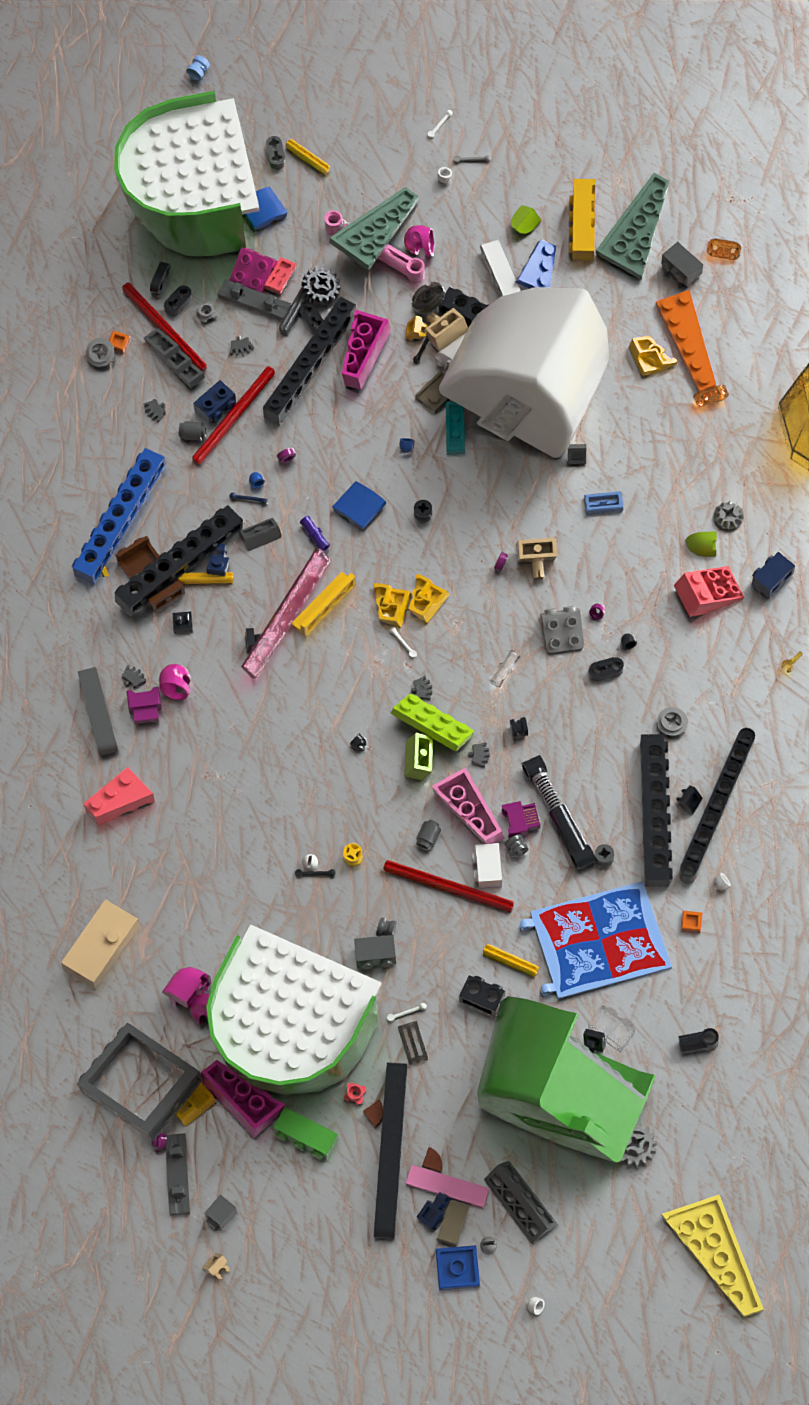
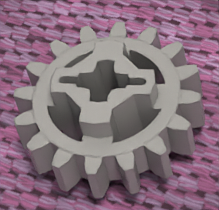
M640 1123L638 1127L634 1128L623 1157L620 1160L621 1163L627 1161L628 1167L635 1163L636 1168H638L640 1162L645 1166L647 1164L646 1159L652 1161V1154H656L657 1149L654 1146H657V1141L652 1140L655 1137L654 1133L648 1134L649 1127L644 1130ZM632 1142H634L635 1145L639 1144L638 1148H636L635 1146L631 1147ZM646 1144H648L649 1148L647 1152L644 1153L643 1147H645Z

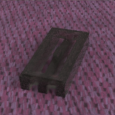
M417 1021L398 1026L408 1064L411 1065L414 1062L418 1063L421 1060H428ZM411 1027H414L422 1052L420 1056L418 1055ZM404 1029H406L408 1033L411 1047L415 1056L413 1058H411L409 1052V1048L403 1032Z

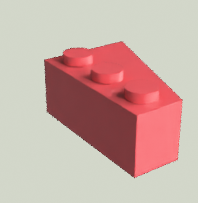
M127 767L83 804L86 813L97 825L120 817L123 813L137 810L138 807L147 803H154L155 800L153 793Z

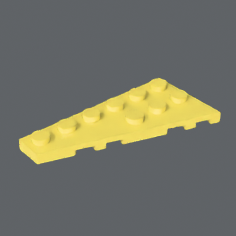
M720 1195L661 1215L743 1318L763 1311V1306Z

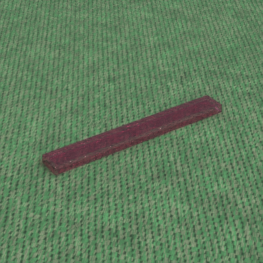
M320 548L314 550L242 664L241 668L251 678H258L331 562V559Z

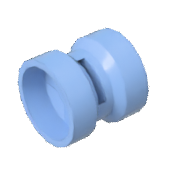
M196 55L192 60V64L187 67L186 73L195 80H201L204 75L203 72L207 71L210 63L204 57Z

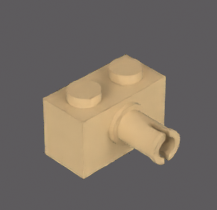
M454 308L441 317L436 312H431L434 317L430 314L427 316V321L431 324L425 328L429 342L438 351L444 349L468 330L464 317Z
M556 538L517 541V563H532L533 579L538 578V572L539 579L545 578L543 562L556 559Z

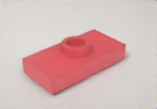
M280 257L264 284V289L281 295L297 268V264Z

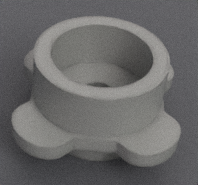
M204 303L196 309V314L201 317L200 320L203 323L217 317V312L213 310V306L210 303Z

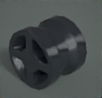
M419 500L414 505V517L418 522L426 523L432 518V505L427 500Z
M525 717L520 718V720L510 719L513 738H517L518 735L528 736V726Z

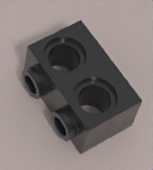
M469 975L460 992L459 1002L492 1017H496L500 1002L505 998V990L500 985L486 983L479 976L472 977ZM477 988L479 992L472 994L469 992V989ZM493 995L497 1000L490 1002L487 1000V997Z

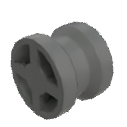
M521 834L515 835L505 842L506 848L510 849L512 858L522 856L529 850L528 846L524 844Z
M607 844L599 845L595 850V863L601 868L611 866L614 860L613 848Z
M381 917L376 936L394 935L397 921L392 920L390 922L386 918Z

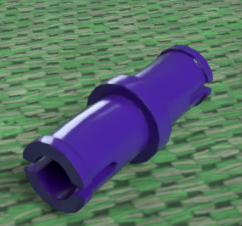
M309 515L300 520V524L308 533L309 539L315 542L321 552L327 550L330 547V543L323 536L321 528H317Z

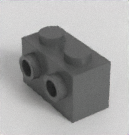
M676 242L662 254L661 264L666 271H670L678 282L686 286L691 284L703 272V263L679 242Z
M394 935L354 939L357 968L370 969L373 966L379 965L381 967H390L392 964H396Z

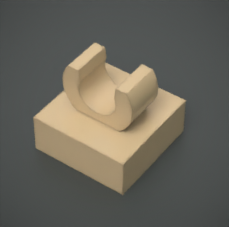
M215 1253L202 1267L206 1273L218 1279H222L219 1275L221 1268L227 1272L230 1270L225 1265L227 1260L218 1253Z

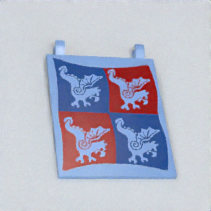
M643 881L530 911L532 919L520 921V929L523 932L535 927L553 982L552 984L541 986L542 996H548L556 992L558 999L672 968Z

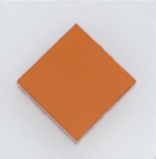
M113 330L108 341L114 346V351L124 354L131 338L130 335Z
M683 910L681 931L701 933L703 912Z

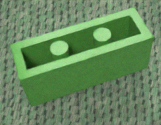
M284 1107L273 1127L274 1134H276L275 1137L284 1142L288 1140L294 1143L293 1146L301 1151L306 1149L311 1152L313 1157L319 1160L322 1158L328 1160L339 1140L337 1133Z

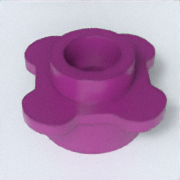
M160 1133L154 1141H151L154 1152L165 1149L166 1134Z

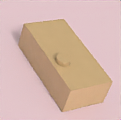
M105 899L62 960L63 970L97 990L139 929L138 918Z

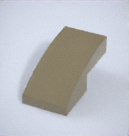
M450 1200L437 1241L457 1246L469 1212V1205Z

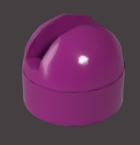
M595 603L589 610L590 616L596 620L602 619L605 614L603 604Z

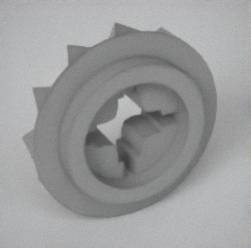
M97 338L88 344L86 358L90 364L100 368L107 366L113 361L115 352L114 346L110 341L104 338ZM102 347V350L107 354H103L101 358H99V355L93 352L100 351V348Z
M731 501L727 503L722 502L719 506H716L714 511L715 522L724 529H735L741 525L744 519L743 508H740L738 503L734 504ZM730 511H733V513H732V516H733V517L729 516L728 518L725 519L726 513H729Z
M669 707L659 713L657 725L664 735L674 737L675 735H681L686 730L688 719L682 710ZM676 717L675 723L677 725L673 724L672 727L670 726L669 728L668 720L672 721V719Z

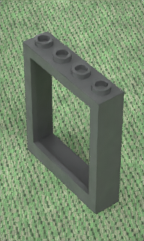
M127 1022L124 1027L118 1030L116 1037L105 1046L102 1054L93 1060L87 1072L80 1076L77 1085L84 1094L154 1141L204 1078L196 1068ZM132 1036L184 1071L145 1121L92 1085Z

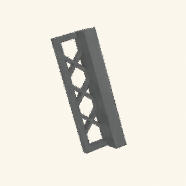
M510 1161L498 1164L484 1178L532 1243H535L546 1232L553 1230L558 1225ZM496 1174L501 1178V1186H497L492 1180ZM506 1191H511L513 1194V1202H509L506 1198ZM518 1207L524 1208L526 1218H521L518 1214ZM531 1223H535L540 1229L536 1235L531 1231Z

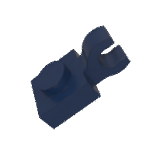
M219 544L217 556H210L206 568L207 574L226 575L230 563L229 558L226 557V544Z
M439 1192L434 1202L427 1200L417 1218L434 1230L445 1215V1212L441 1209L450 1202L451 1198L445 1193Z

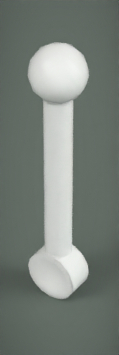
M447 110L446 115L436 127L428 132V138L432 139L435 137V132L448 117L452 116L451 110Z
M391 627L389 629L390 634L395 635L406 648L410 658H415L417 652L410 649L399 636L395 627Z
M421 1003L418 1007L403 1011L401 1013L395 1015L388 1014L387 1020L389 1022H394V1020L398 1017L413 1013L418 1010L424 1011L426 1010L427 1005L425 1003Z

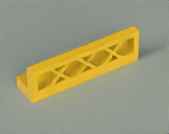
M341 572L291 623V626L304 637H307L356 586L355 575L350 573L347 576Z

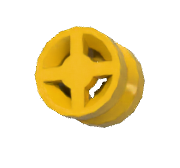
M350 843L344 847L343 859L346 865L355 867L362 862V848L358 844Z

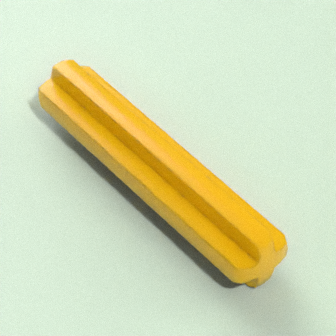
M289 139L285 145L288 150L321 173L327 174L330 171V165L293 139Z
M207 572L184 573L178 578V581L180 580L183 584L232 583L233 572H226L225 576L207 574Z
M486 944L483 949L485 956L535 977L538 973L539 967L492 945Z

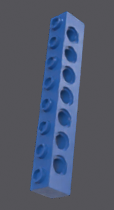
M147 448L138 454L134 467L130 468L127 472L125 482L119 485L116 497L110 500L108 510L101 515L97 528L92 530L90 540L83 545L79 558H75L72 564L74 576L93 585L96 583L165 468L164 456ZM134 484H140L138 487H133ZM98 544H104L102 547H96ZM89 559H95L93 562H87Z

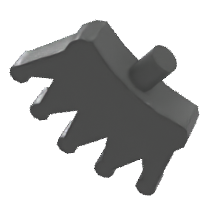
M237 336V341H231L230 354L232 355L233 351H235L236 356H238L240 350L242 356H244V349L249 353V347L253 350L254 346L248 337L241 340V337Z
M156 399L143 404L145 407L148 406L144 410L145 412L149 411L147 416H151L152 420L157 418L156 421L159 422L163 415L166 414V410L162 408L165 404L161 403L159 405Z
M127 665L124 673H122V679L126 680L125 686L131 684L133 688H137L139 685L146 683V679L141 680L144 678V674L139 675L141 673L140 669L135 671V667L128 670L130 666Z
M426 676L414 680L415 688H411V692H417L416 696L420 699L430 700L431 696H427L432 694V690L429 691V689H432V685H427L430 683V680H424Z
M486 742L472 746L473 752H468V756H473L471 763L485 767V764L482 762L487 763L489 759L485 757H490V753H486V751H489V748L483 747L487 745Z

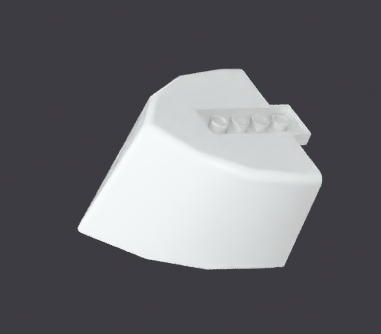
M534 287L498 298L478 313L471 322L439 386L440 393L479 415L480 417L476 424L509 442L513 436H516L553 458L561 457L568 449L610 359L607 328L588 291L582 288Z

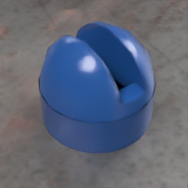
M401 438L399 443L400 449L406 453L411 452L414 448L415 440Z
M254 472L249 476V483L254 489L261 487L265 483L263 476L258 472Z

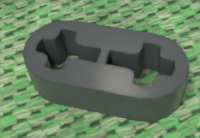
M271 136L266 141L269 164L273 169H281L285 165L282 141L277 136ZM273 143H275L277 149L273 150ZM275 156H278L279 162L275 161Z

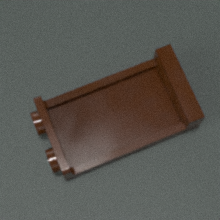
M148 536L136 539L132 545L120 549L116 554L117 563L129 580L133 575L142 572L146 565L155 562L159 557V554L151 545ZM176 580L169 587L148 599L147 604L153 613L185 594L183 583L180 580Z

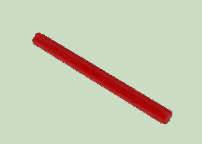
M129 282L125 283L122 286L123 292L157 328L179 345L180 350L192 360V363L202 372L206 370L207 364Z
M267 366L192 456V460L199 465L203 462L274 376L275 370L272 367Z
M386 860L383 867L386 872L511 912L514 907V901L390 860Z

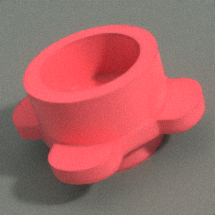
M349 1083L344 1100L347 1102L353 1101L357 1105L362 1104L366 1087Z

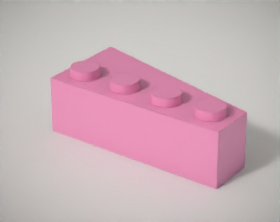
M466 767L432 786L434 794L483 844L498 843L505 839L501 828Z

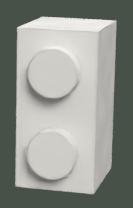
M499 843L475 845V852H472V862L477 865V870H473L474 882H478L479 888L502 887Z

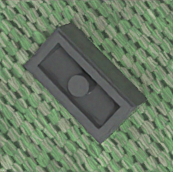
M274 518L239 531L248 551L282 537L280 528Z

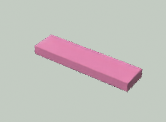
M411 1165L406 1181L407 1186L436 1195L439 1192L445 1193L452 1200L484 1209L489 1193V1188L415 1165Z

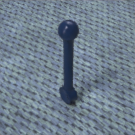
M234 492L229 495L232 500L237 498L266 503L268 501L265 498L236 495Z

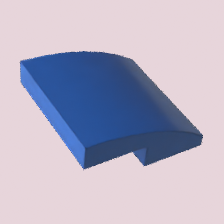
M269 186L256 191L260 211L244 214L251 226L256 230L269 226L271 221L285 218L288 212Z
M355 481L332 508L334 512L348 518L351 524L364 529L386 505V501L368 487Z

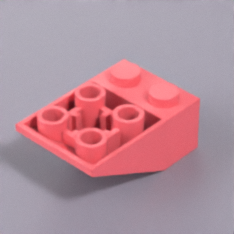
M729 566L686 572L674 584L690 617L707 614L744 598Z

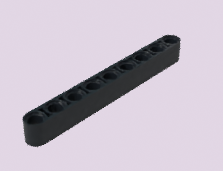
M751 728L741 729L735 739L681 863L679 879L683 883H693L700 871L754 746L755 732ZM748 737L750 741L746 742L743 741L741 738ZM740 753L744 757L737 758L735 754ZM734 770L736 774L732 775L729 774L727 771ZM726 786L729 788V790L723 791L720 789V787ZM720 803L722 807L717 808L713 804ZM711 819V820H713L715 823H714V824H708V823H706V820ZM705 836L708 840L701 841L698 837ZM698 853L700 857L694 858L691 854ZM691 870L693 874L686 875L683 871Z
M387 1062L374 1238H395L407 1078L406 1063Z

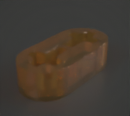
M714 238L708 242L707 252L712 257L736 260L741 255V245L734 241Z
M718 385L698 391L693 395L696 406L701 407L722 401L729 396L725 385Z

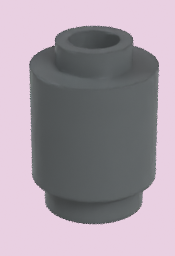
M185 421L179 424V437L184 440L202 441L203 437H206L207 428L203 425V422Z
M433 820L424 821L416 837V845L425 850H430L431 847H434L441 832L439 824Z

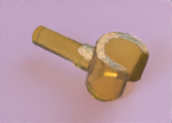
M799 651L792 659L784 660L781 668L788 664L790 668L787 669V673L792 672L793 664L803 653Z

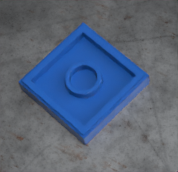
M476 1245L435 1249L439 1291L480 1287Z

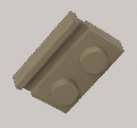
M441 370L415 394L416 399L422 401V404L434 413H437L450 400L439 391V386L445 376Z

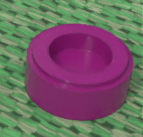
M287 448L277 454V459L279 463H287L295 458L296 453L293 448Z
M501 552L494 569L502 571L508 554Z

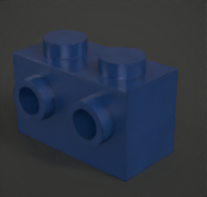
M219 380L193 403L194 411L206 423L211 425L213 422H217L223 413L235 406L236 396L229 387Z
M777 552L774 556L771 555L767 558L762 568L759 567L752 574V585L767 598H770L794 574L795 565L780 552Z

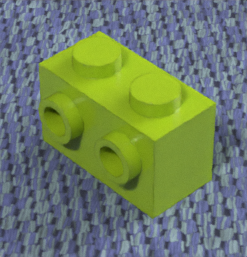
M415 733L406 741L405 777L423 780L432 772L433 738Z

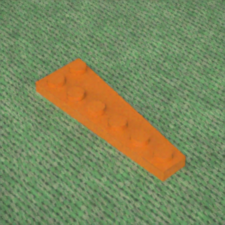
M687 290L656 301V307L698 393L701 394L715 389L716 381L690 291Z

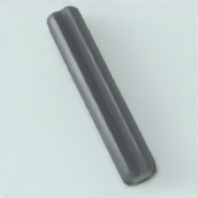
M303 287L299 290L279 326L281 333L287 334L299 314L301 305L307 300L305 298L307 293H302Z

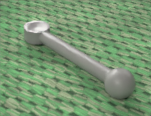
M489 155L485 157H454L455 163L483 160L490 162L491 160Z

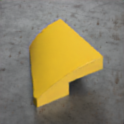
M650 336L632 338L628 348L642 376L666 370L677 364V360L675 358L671 360L664 353L665 349L658 346Z
M417 573L415 577L417 582L415 589L412 591L413 599L410 601L409 610L420 620L428 624L448 598L449 593L434 585L430 579Z
M374 583L373 587L376 591V604L379 608L378 616L380 621L401 628L411 598V592L409 590L395 589L387 584Z
M201 1082L176 1113V1116L186 1127L214 1105L217 1100Z

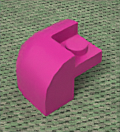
M182 968L172 976L162 993L169 997L170 1003L177 1007L180 1003L189 1008L196 996L206 992L212 983L211 978L208 974L197 968Z

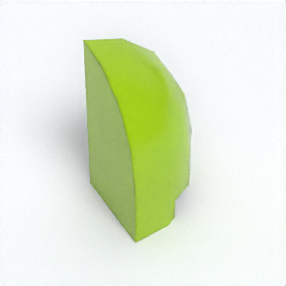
M524 205L519 207L511 219L513 229L523 234L531 232L541 222L536 211Z
M717 531L697 532L686 538V545L692 553L698 556L716 557Z

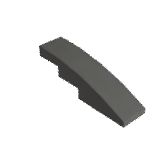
M156 328L144 337V340L152 350L190 388L205 378L204 373L180 350L179 345L159 328Z

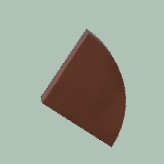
M380 1099L363 1111L374 1128L381 1123L383 1117V1106Z
M428 1147L422 1167L442 1173L440 1155L434 1149Z

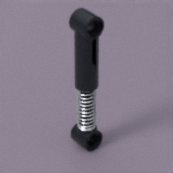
M538 755L522 762V768L528 780H533L544 799L543 801L549 807V816L565 843L576 869L579 870L596 862L591 847L586 844L566 805L561 803L555 789H552L553 786H551L552 783L548 780L547 768L542 757Z

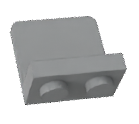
M566 606L560 611L552 608L544 610L545 613H540L548 653L576 650L584 647L581 615L578 608Z

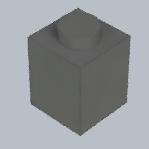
M220 1194L205 1212L206 1223L213 1229L217 1227L222 1231L237 1213V1209Z

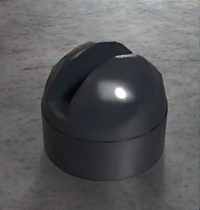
M626 633L621 637V645L624 650H630L637 645V641L632 634Z
M361 733L350 742V745L357 750H362L363 746L367 744L365 737Z

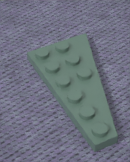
M653 173L596 249L598 256L641 280L669 186L667 179Z
M406 187L331 236L329 243L369 271L418 202V195Z

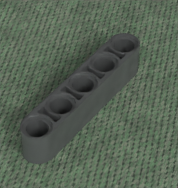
M92 667L77 671L99 755L116 752L118 747L97 669Z

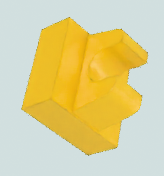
M415 316L407 322L405 339L412 341L414 338L423 339L426 336L425 333L421 332V330H425L427 327L422 322L421 317Z

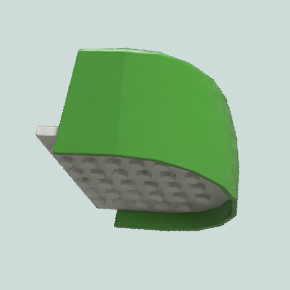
M215 91L169 99L144 109L125 126L115 146L114 171L119 186L135 217L162 245L186 256H215L240 251L241 247L246 248L242 214L260 210L234 98L216 102Z
M250 924L242 942L241 937L236 935L214 978L206 1006L210 1037L228 1068L254 1087L284 1095L320 1092L344 1080L362 1058L378 1025L376 996L382 983Z

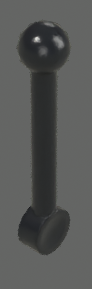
M427 334L418 354L413 357L415 363L420 361V356L429 341Z
M297 869L295 871L297 878L302 877V875H329L333 877L336 874L333 869L329 871H302Z

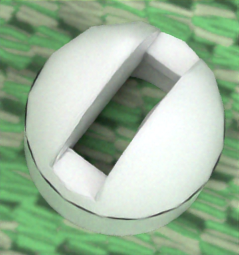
M447 167L440 168L437 174L438 180L441 183L449 182L452 177L451 169Z
M307 854L302 860L304 869L313 871L317 868L318 859L315 855ZM309 858H312L311 866L308 865Z
M720 873L714 879L713 884L719 885L716 888L718 890H725L731 886L728 878L723 873Z
M538 1297L529 1298V1304H526L528 1311L539 1315L544 1309V1300Z

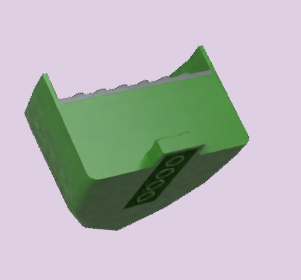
M507 996L499 1005L477 1090L480 1108L521 1129L562 1146L605 1160L619 1162L623 1157L656 1076L638 1071L601 1054H594L588 1047L580 1044L578 1039L570 1036L579 1016L577 1013L561 1010L529 999Z

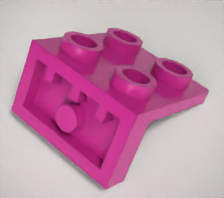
M241 247L229 281L240 283L245 287L263 293L264 284L278 260L249 248Z

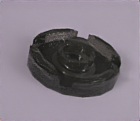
M431 282V285L427 286L425 284L421 286L412 297V307L417 313L422 314L434 310L444 300L445 289L438 282Z

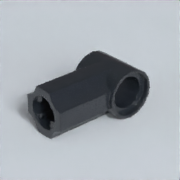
M713 1028L678 1036L682 1054L705 1049L714 1050L719 1044V1034ZM706 1036H713L715 1041L708 1043L704 1039Z

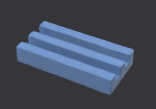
M621 491L584 495L586 514L623 511L624 509ZM618 498V500H600V499ZM590 500H600L597 502H589Z

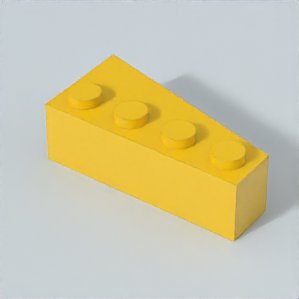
M574 179L573 195L569 196V206H573V211H569V222H573V226H569V237H572V242H569V253H572V260H594L596 179Z

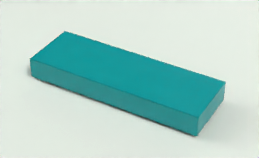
M446 402V454H465L464 407L456 402Z

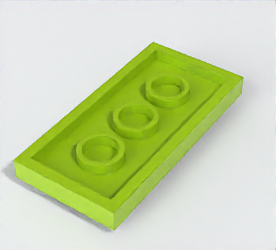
M410 693L395 705L391 711V714L455 752L474 734V730L469 728L468 725L460 723L452 718L451 715L441 712L435 706L422 701L418 696Z

